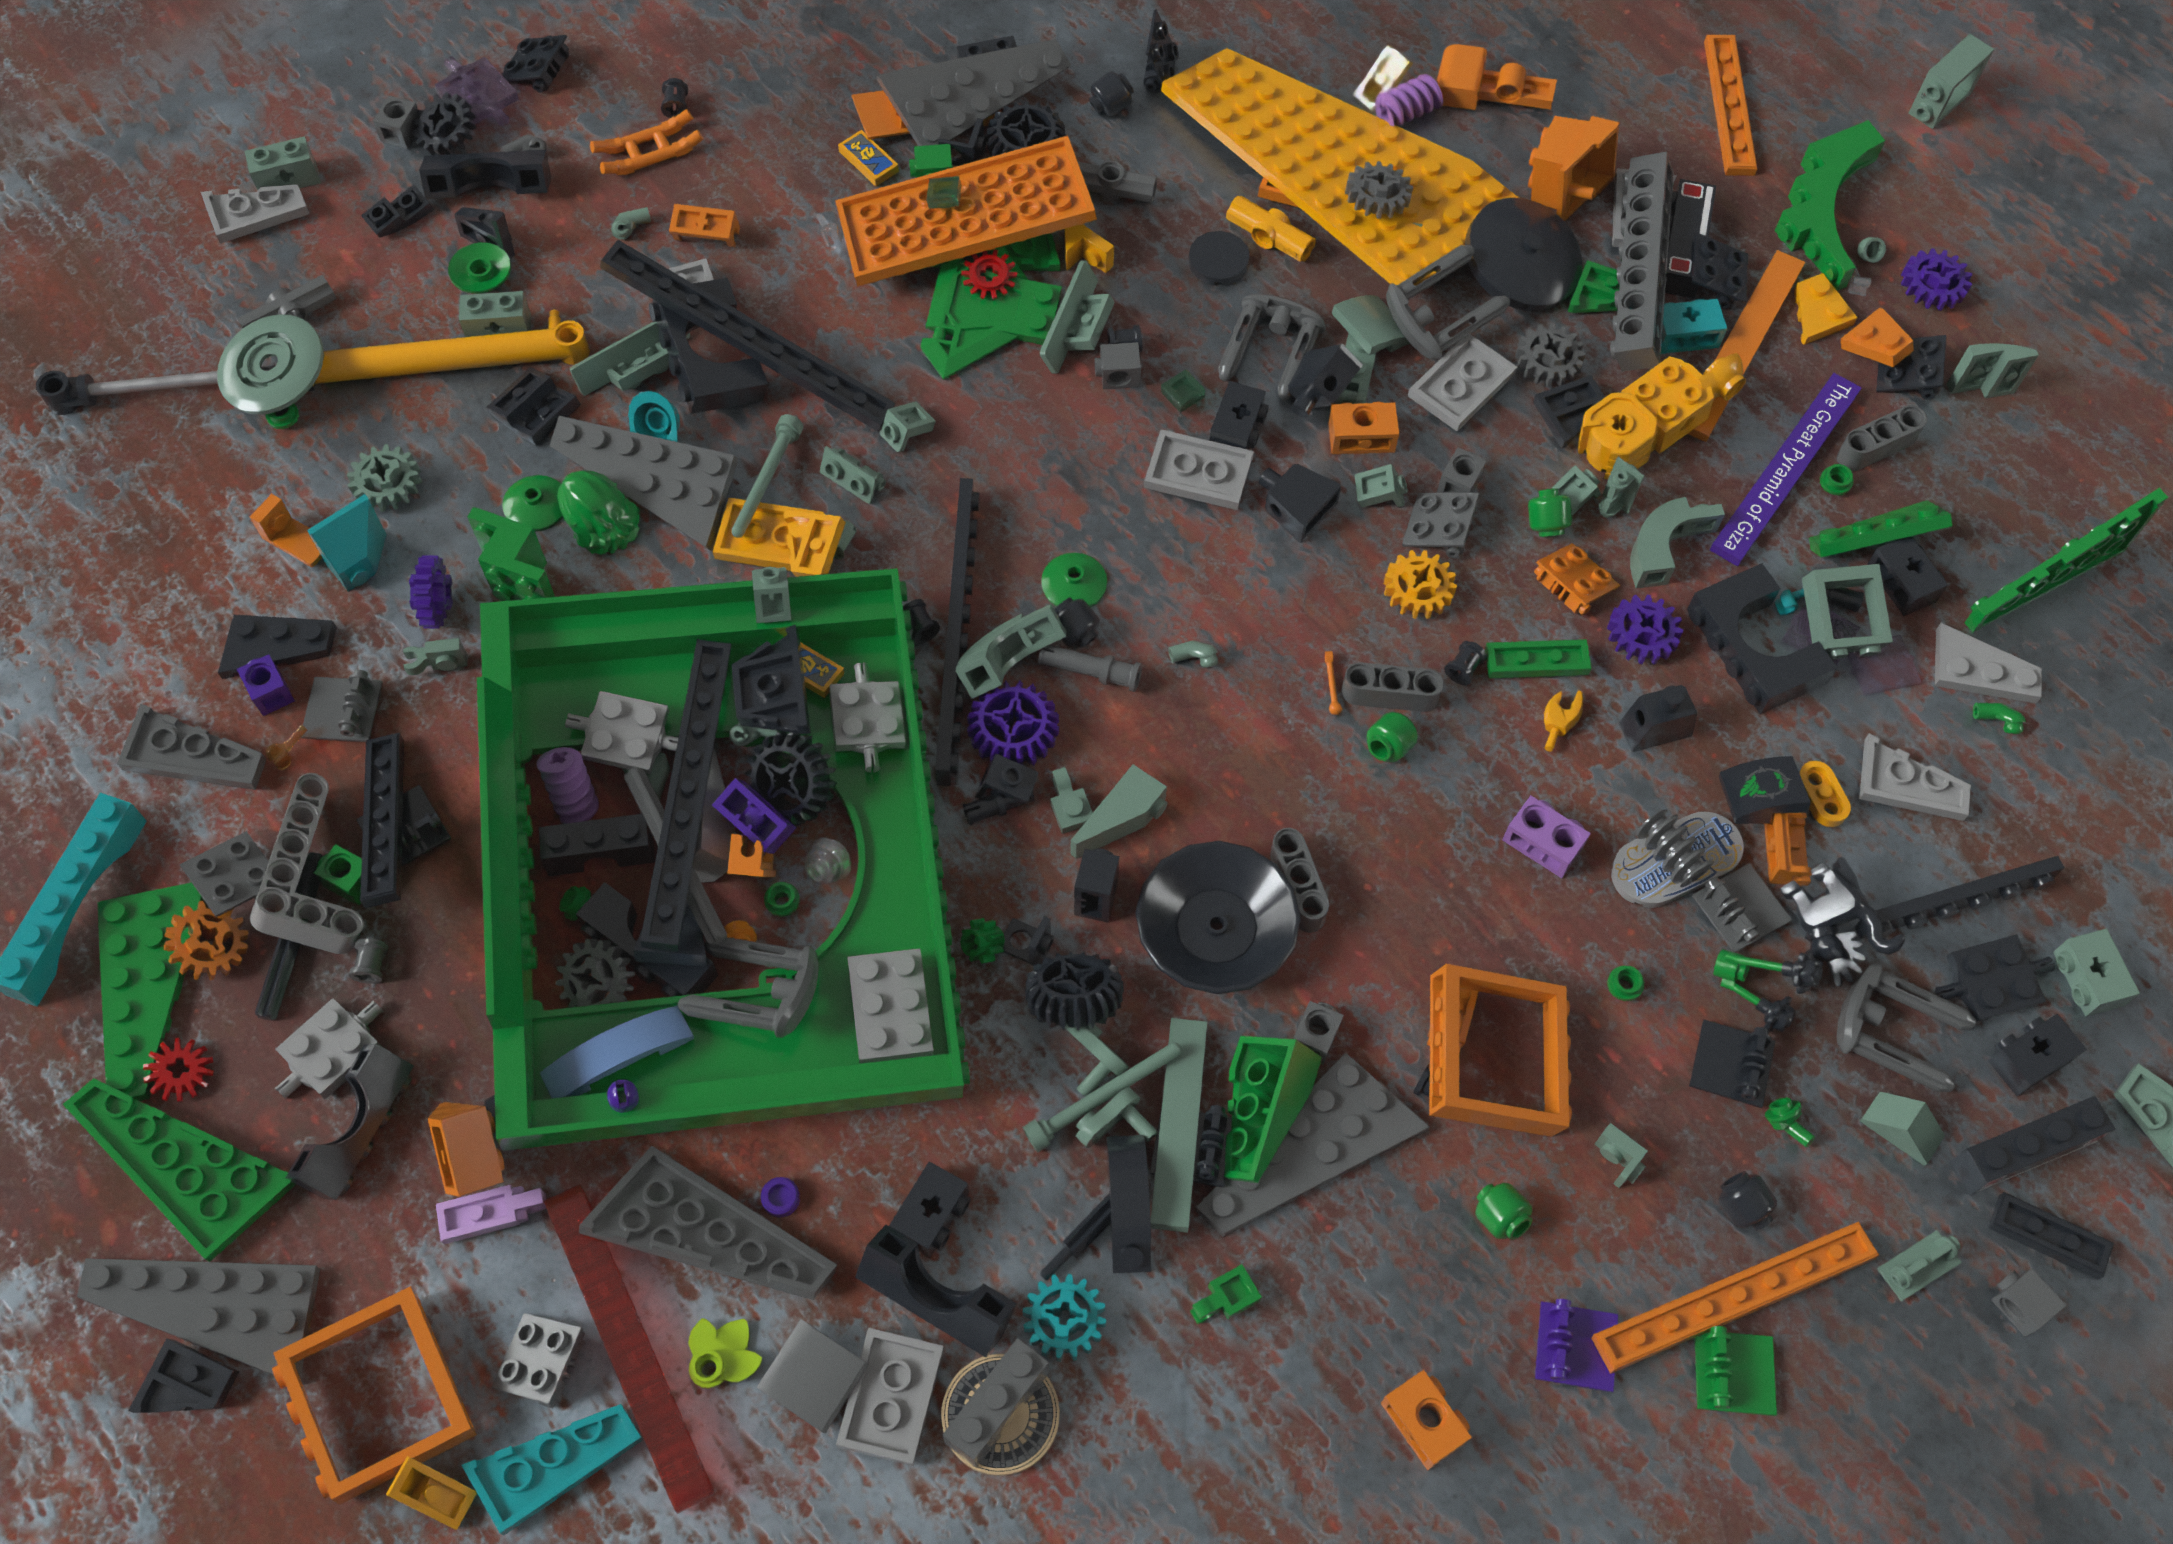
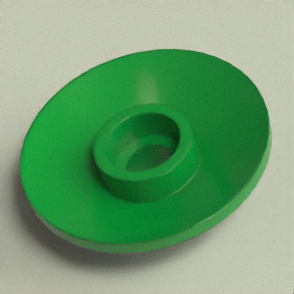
M485 242L473 243L461 248L453 255L448 265V274L454 286L461 291L471 294H481L495 290L507 280L511 271V263L507 253L499 248V246Z
M533 475L518 480L504 495L502 507L505 517L531 526L535 532L554 526L563 518L557 500L558 488L561 483L554 478L543 475Z
M1066 553L1054 558L1045 567L1041 580L1042 590L1046 598L1056 607L1069 597L1073 600L1083 599L1092 607L1102 599L1106 592L1107 575L1103 566L1093 557L1082 553ZM1076 574L1079 575V577L1072 578L1069 575Z

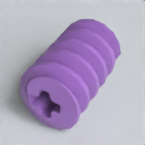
M1421 74L1417 78L1410 79L1407 83L1399 84L1398 87L1380 93L1375 102L1377 117L1387 121L1393 127L1394 125L1402 126L1404 121L1410 122L1414 116L1419 118L1423 115V112L1430 113L1433 107L1439 109L1443 105V96L1437 82L1430 75Z
M566 747L555 748L541 755L537 760V769L541 772V779L545 783V789L549 793L553 809L557 815H560V822L567 824L591 819L597 813L599 801L595 795L594 787L591 785V779L587 774V768L583 763L582 755L577 750Z

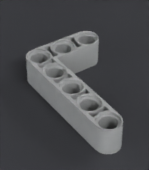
M306 773L300 776L295 784L250 914V921L252 926L262 933L331 953L346 954L353 950L355 942L362 932L364 926L362 916L352 909L295 893L329 791V785L322 776L315 773ZM275 879H281V880L285 881L286 883L279 882V881H277V880H275ZM265 908L273 909L276 912H269ZM302 919H308L312 923L304 922ZM338 929L345 930L349 934L342 933Z

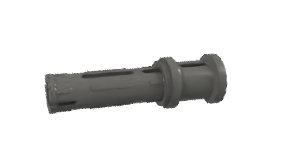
M1047 645L1042 648L1044 650H1040L1038 663L1041 665L1053 666L1099 678V682L1103 685L1113 683L1129 687L1131 692H1136L1142 674V663L1140 662L1130 664L1115 660V656L1112 655L1100 658L1052 645Z

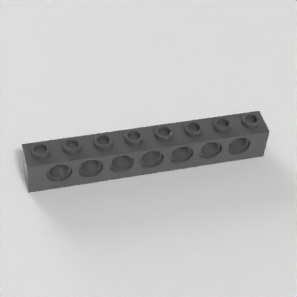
M1667 151L1630 158L1629 171L1625 172V184L1628 192L1627 195H1623V208L1626 216L1621 219V231L1624 240L1619 243V255L1622 264L1617 267V280L1620 289L1615 291V305L1618 313L1616 316H1613V330L1616 337L1614 341H1611L1610 345L1612 359H1617L1622 372L1652 368L1660 364L1674 176Z

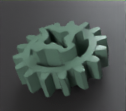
M388 444L384 445L382 451H377L375 447H371V454L368 456L361 452L359 456L362 461L360 463L352 462L351 466L354 472L347 473L350 481L348 487L352 495L358 499L365 494L373 508L375 505H378L381 512L385 511L387 505H392L395 510L398 509L397 502L401 500L408 504L410 501L407 495L409 493L417 494L418 490L415 484L422 483L419 475L421 472L417 462L414 461L410 452L404 453L400 446L391 451Z

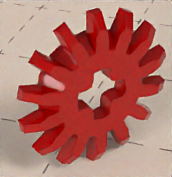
M994 249L992 255H987V251H983V256L981 257L972 254L973 263L965 260L964 265L970 270H961V276L970 278L963 281L964 286L974 285L970 290L972 295L981 289L980 298L984 299L987 291H990L994 300L997 299L996 290L1003 295H1007L1008 291L1003 286L1012 288L1015 286V283L1008 279L1017 277V272H1009L1016 265L1014 261L1008 264L1005 263L1009 257L1006 253L999 258L997 256L998 250ZM988 268L993 269V273L998 274L990 282L986 281L985 276H980L981 273H986Z
M175 1038L174 1049L171 1050L165 1042L160 1043L164 1053L161 1055L151 1051L149 1057L156 1060V1063L143 1065V1070L153 1071L152 1074L143 1078L144 1083L155 1081L156 1084L150 1092L154 1095L160 1089H163L162 1100L164 1101L168 1100L171 1093H176L177 1102H183V1093L189 1091L192 1098L198 1096L194 1089L195 1086L199 1085L205 1089L209 1086L202 1079L203 1076L214 1075V1070L205 1068V1065L214 1062L213 1057L201 1058V1055L208 1049L202 1046L193 1051L192 1049L196 1042L193 1039L187 1043L185 1048H181V1039ZM177 1060H183L184 1066L190 1068L189 1072H183L180 1078H173L172 1071L167 1070L168 1066H175Z

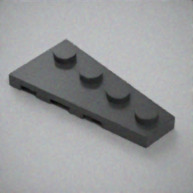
M140 704L117 765L125 771L256 790L267 759L261 752L226 738L221 739L211 735L207 730L197 726L194 728L180 722L178 718L168 714L162 715L153 711L151 707Z

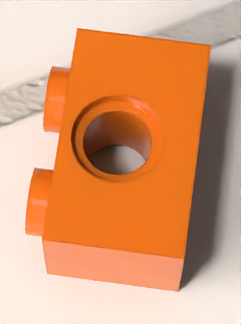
M1377 401L1373 403L1352 404L1344 402L1331 405L1328 425L1332 454L1395 453L1399 438L1395 403Z
M1423 1369L1387 1394L1382 1400L1381 1405L1428 1471L1464 1446L1472 1437L1468 1433L1470 1425L1458 1409L1453 1411L1444 1399L1446 1392L1439 1380L1433 1375L1429 1377ZM1420 1410H1432L1438 1417V1426L1428 1427L1424 1425L1419 1417Z

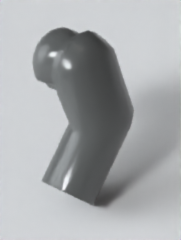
M525 135L502 146L501 150L502 152L547 151V146L541 138Z

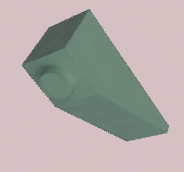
M1133 764L1071 839V855L1074 858H1079L1083 856L1084 849L1094 850L1146 827L1152 818L1158 819L1168 804L1166 801L1167 786Z

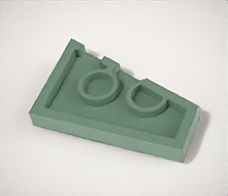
M2138 1063L2133 1066L2113 1095L2173 1167V1087Z

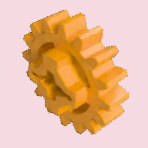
M1410 550L1407 559L1401 554L1398 555L1396 563L1390 562L1383 582L1386 585L1384 595L1392 596L1390 606H1402L1400 610L1402 615L1408 610L1412 611L1413 619H1417L1419 613H1424V616L1430 619L1433 610L1439 615L1442 614L1444 606L1451 605L1457 588V584H1454L1456 574L1448 572L1449 562L1438 563L1440 557L1438 554L1433 556L1432 559L1428 558L1427 550H1423L1421 556H1416L1415 552Z

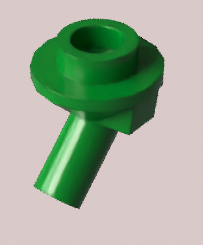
M1788 1097L1780 1098L1770 1103L1769 1109L1765 1112V1117L1771 1123L1773 1129L1785 1130L1805 1148L1809 1147L1814 1141L1815 1136L1796 1121L1802 1115L1801 1103Z

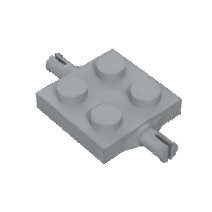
M863 662L862 671L861 663L854 665L856 682L830 684L829 697L835 752L855 751L864 753L865 771L871 773L872 765L873 772L880 770L879 752L886 749H902L905 747L906 741L898 681H870L869 666Z
M603 691L599 692L595 709L589 718L569 713L565 723L566 728L585 731L586 738L581 751L583 760L628 770L634 767L636 769L642 768L647 774H651L655 758L659 755L662 748L676 751L678 737L666 735L665 724L669 714L667 705Z
M332 998L275 1049L288 1062L289 1068L293 1072L275 1089L286 1099L303 1083L305 1086L314 1088L324 1099H327L347 1081L345 1076L363 1045L378 1044L381 1046L371 1036L367 1025L384 1011L377 1003L371 1001L356 1016L354 1013L346 1011Z

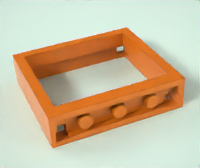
M1451 964L1443 965L1430 975L1429 1116L1550 1137L1567 1129L1572 1118V1108L1569 1105L1571 1071L1568 1069V1052L1571 1039L1567 1034V1017L1570 1012V1004L1567 1000L1566 986ZM1460 988L1543 1003L1545 1112L1459 1097Z
M411 1286L273 1353L278 1364L272 1367L273 1374L281 1389L287 1387L292 1401L286 1403V1406L294 1424L298 1425L301 1423L306 1437L301 1439V1445L310 1462L316 1460L321 1474L316 1476L315 1479L324 1499L330 1496L331 1500L341 1505L396 1477L407 1456L423 1463L477 1435L420 1299ZM403 1310L451 1426L341 1481L294 1363Z

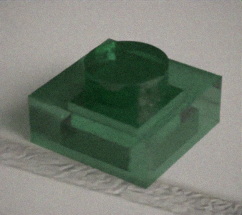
M959 176L929 179L926 199L929 209L959 206L962 187Z
M1187 369L1161 384V393L1180 413L1205 398L1206 389Z

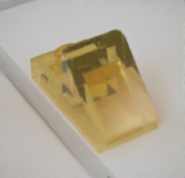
M1388 44L1353 95L1373 112H1376L1375 102L1377 96L1391 88L1398 87V84L1413 63L1396 48Z

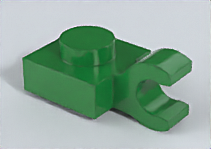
M1241 1264L1209 1282L1208 1288L1212 1294L1193 1304V1309L1190 1310V1313L1197 1325L1208 1320L1220 1310L1223 1311L1228 1320L1260 1302L1262 1296Z

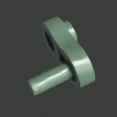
M1095 1024L1093 1029L1087 1026L1080 1027L1079 1031L1076 1028H1067L1081 1044L1100 1060L1099 1064L1076 1088L1082 1095L1087 1096L1092 1093L1111 1071L1116 1076H1119L1129 1068L1099 1038L1103 1032Z
M1130 1087L1120 1091L1096 1114L1093 1111L1088 1112L1076 1125L1079 1129L1076 1137L1086 1148L1096 1144L1122 1119H1125L1140 1135H1144L1146 1142L1151 1141L1158 1132L1135 1109L1140 1101V1097Z

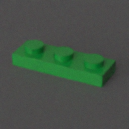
M1587 639L1487 642L1485 646V653L1488 656L1486 660L1488 678L1589 675L1592 669Z

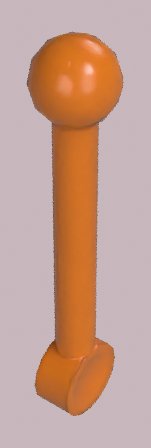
M1325 651V664L1327 665L1331 696L1329 711L1332 715H1338L1342 711V706L1338 703L1333 652Z

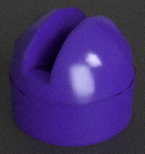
M618 1080L609 1087L607 1100L614 1111L626 1113L633 1110L638 1104L639 1093L637 1087L632 1082ZM624 1087L627 1102L620 1103L618 1089Z

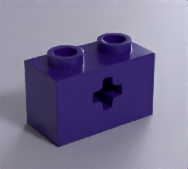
M737 778L730 783L712 804L714 808L754 844L756 840H760L763 845V852L774 854L797 828L749 784Z

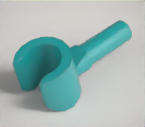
M1803 588L1794 592L1784 590L1780 594V598L1774 602L1780 615L1785 616L1798 609L1799 606L1796 601L1804 597Z

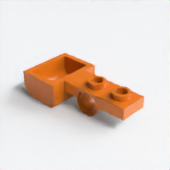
M1453 44L1445 48L1436 81L1443 96L1442 106L1476 110L1478 100L1551 110L1557 84L1556 79L1527 76L1526 69L1518 63H1507L1502 66L1500 72L1485 70L1487 50L1483 47Z

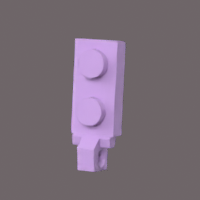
M507 1185L437 1203L436 1211L440 1240L442 1243L448 1244L520 1225V1223L529 1220L528 1214L548 1209L546 1193L541 1188L524 1192L523 1186L512 1187Z

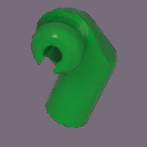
M1975 703L1973 706L1974 719L2005 721L2003 730L2010 734H2021L2024 730L2023 722H2026L2024 715L2003 703Z

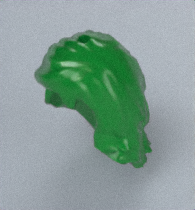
M588 470L571 472L563 479L558 488L557 500L564 520L574 531L573 538L576 539L579 546L586 548L591 554L597 553L602 555L607 551L613 554L618 548L624 550L628 543L635 541L640 529L637 526L640 509L632 501L625 498V495L617 488V483L611 481L604 474Z

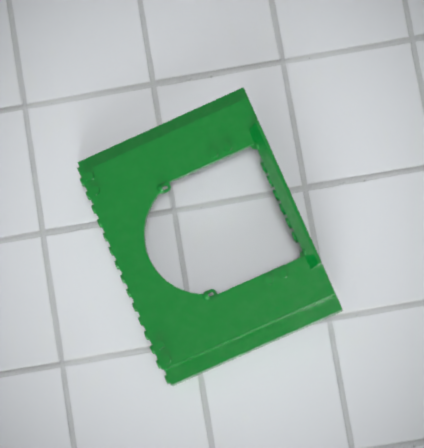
M898 568L787 577L791 613L790 621L757 623L753 580L480 603L482 677H477L486 1016L493 1028L496 1140L502 1151L963 1098L964 1085L970 1084L968 1062H961L964 1061L965 1035L963 1026H960L959 1014H961L959 992H955L956 966L954 957H951L950 945H952L950 923H947L946 912L948 911L946 890L942 888L943 865L942 858L938 857L939 834L937 825H934L933 814H935L933 793H930L929 782H931L929 761H926L925 730H922L921 699L918 700L919 680L917 669H914L915 649L914 641L910 638V611L903 610L902 602L907 601L906 581H899ZM792 625H796L801 643L844 668V675L837 684L856 682L854 665L861 663L862 671L863 662L869 666L870 681H898L906 741L905 747L902 749H886L879 752L880 770L873 772L872 765L871 773L865 771L864 753L855 751L835 752L829 694L823 698L806 688L811 733L801 734V736H812L813 744H823L822 755H832L829 761H827L828 767L836 768L834 773L830 774V779L837 782L832 789L843 803L855 832L858 847V870L853 894L844 915L830 936L816 950L819 963L817 986L807 1012L795 1030L787 1036L779 1038L776 1037L775 1031L691 1017L680 1010L694 1036L693 1040L661 1056L656 1051L590 1084L591 1090L582 1095L551 1098L540 1076V1072L550 1064L607 1030L640 1016L678 1006V1001L682 997L689 995L544 1010L541 1002L533 1000L532 969H538V955L536 947H533L532 935L537 934L535 914H531L530 902H535L534 881L530 880L529 869H534L533 850L529 848L528 837L533 836L531 816L527 814V805H531L532 799L530 785L526 784L525 763L529 762L533 755L544 754L555 748L566 747L582 751L586 738L585 731L566 728L567 715L571 713L589 718L595 709L600 691L667 705L669 714L665 724L666 735L679 738L697 639L731 644V655L716 738L729 737L730 730L739 723L736 717L732 664L744 656L752 654L756 648L767 641L772 646L787 636L785 629ZM761 736L744 747H755L763 744L762 740L766 737ZM920 948L933 1055L859 1064L848 957ZM783 968L767 969L759 975V987L692 995L779 1009L782 1000L772 998L773 982L766 983V979L782 977L794 980L798 971ZM618 1080L632 1082L637 1087L639 1093L638 1104L633 1110L626 1113L614 1111L607 1100L609 1087ZM624 1087L619 1088V1102H627Z

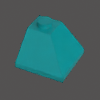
M365 494L307 530L327 567L348 592L357 586L363 585L377 573L387 534Z

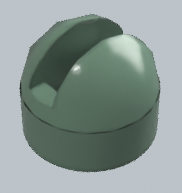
M1867 237L1861 240L1857 248L1858 256L1862 260L1872 263L1881 260L1886 251L1884 241L1876 237Z

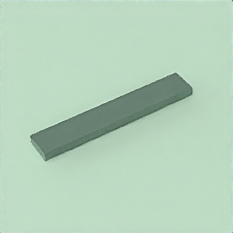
M1171 1018L1168 1045L1173 1042L1178 1043L1182 1048V1052L1178 1057L1166 1064L1151 1211L1152 1229L1188 1233L1207 1022Z

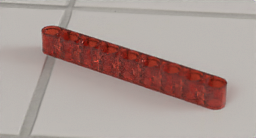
M579 1183L544 1200V1203L668 1497L676 1513L679 1514L715 1495V1492L607 1242L579 1233V1225L593 1211Z

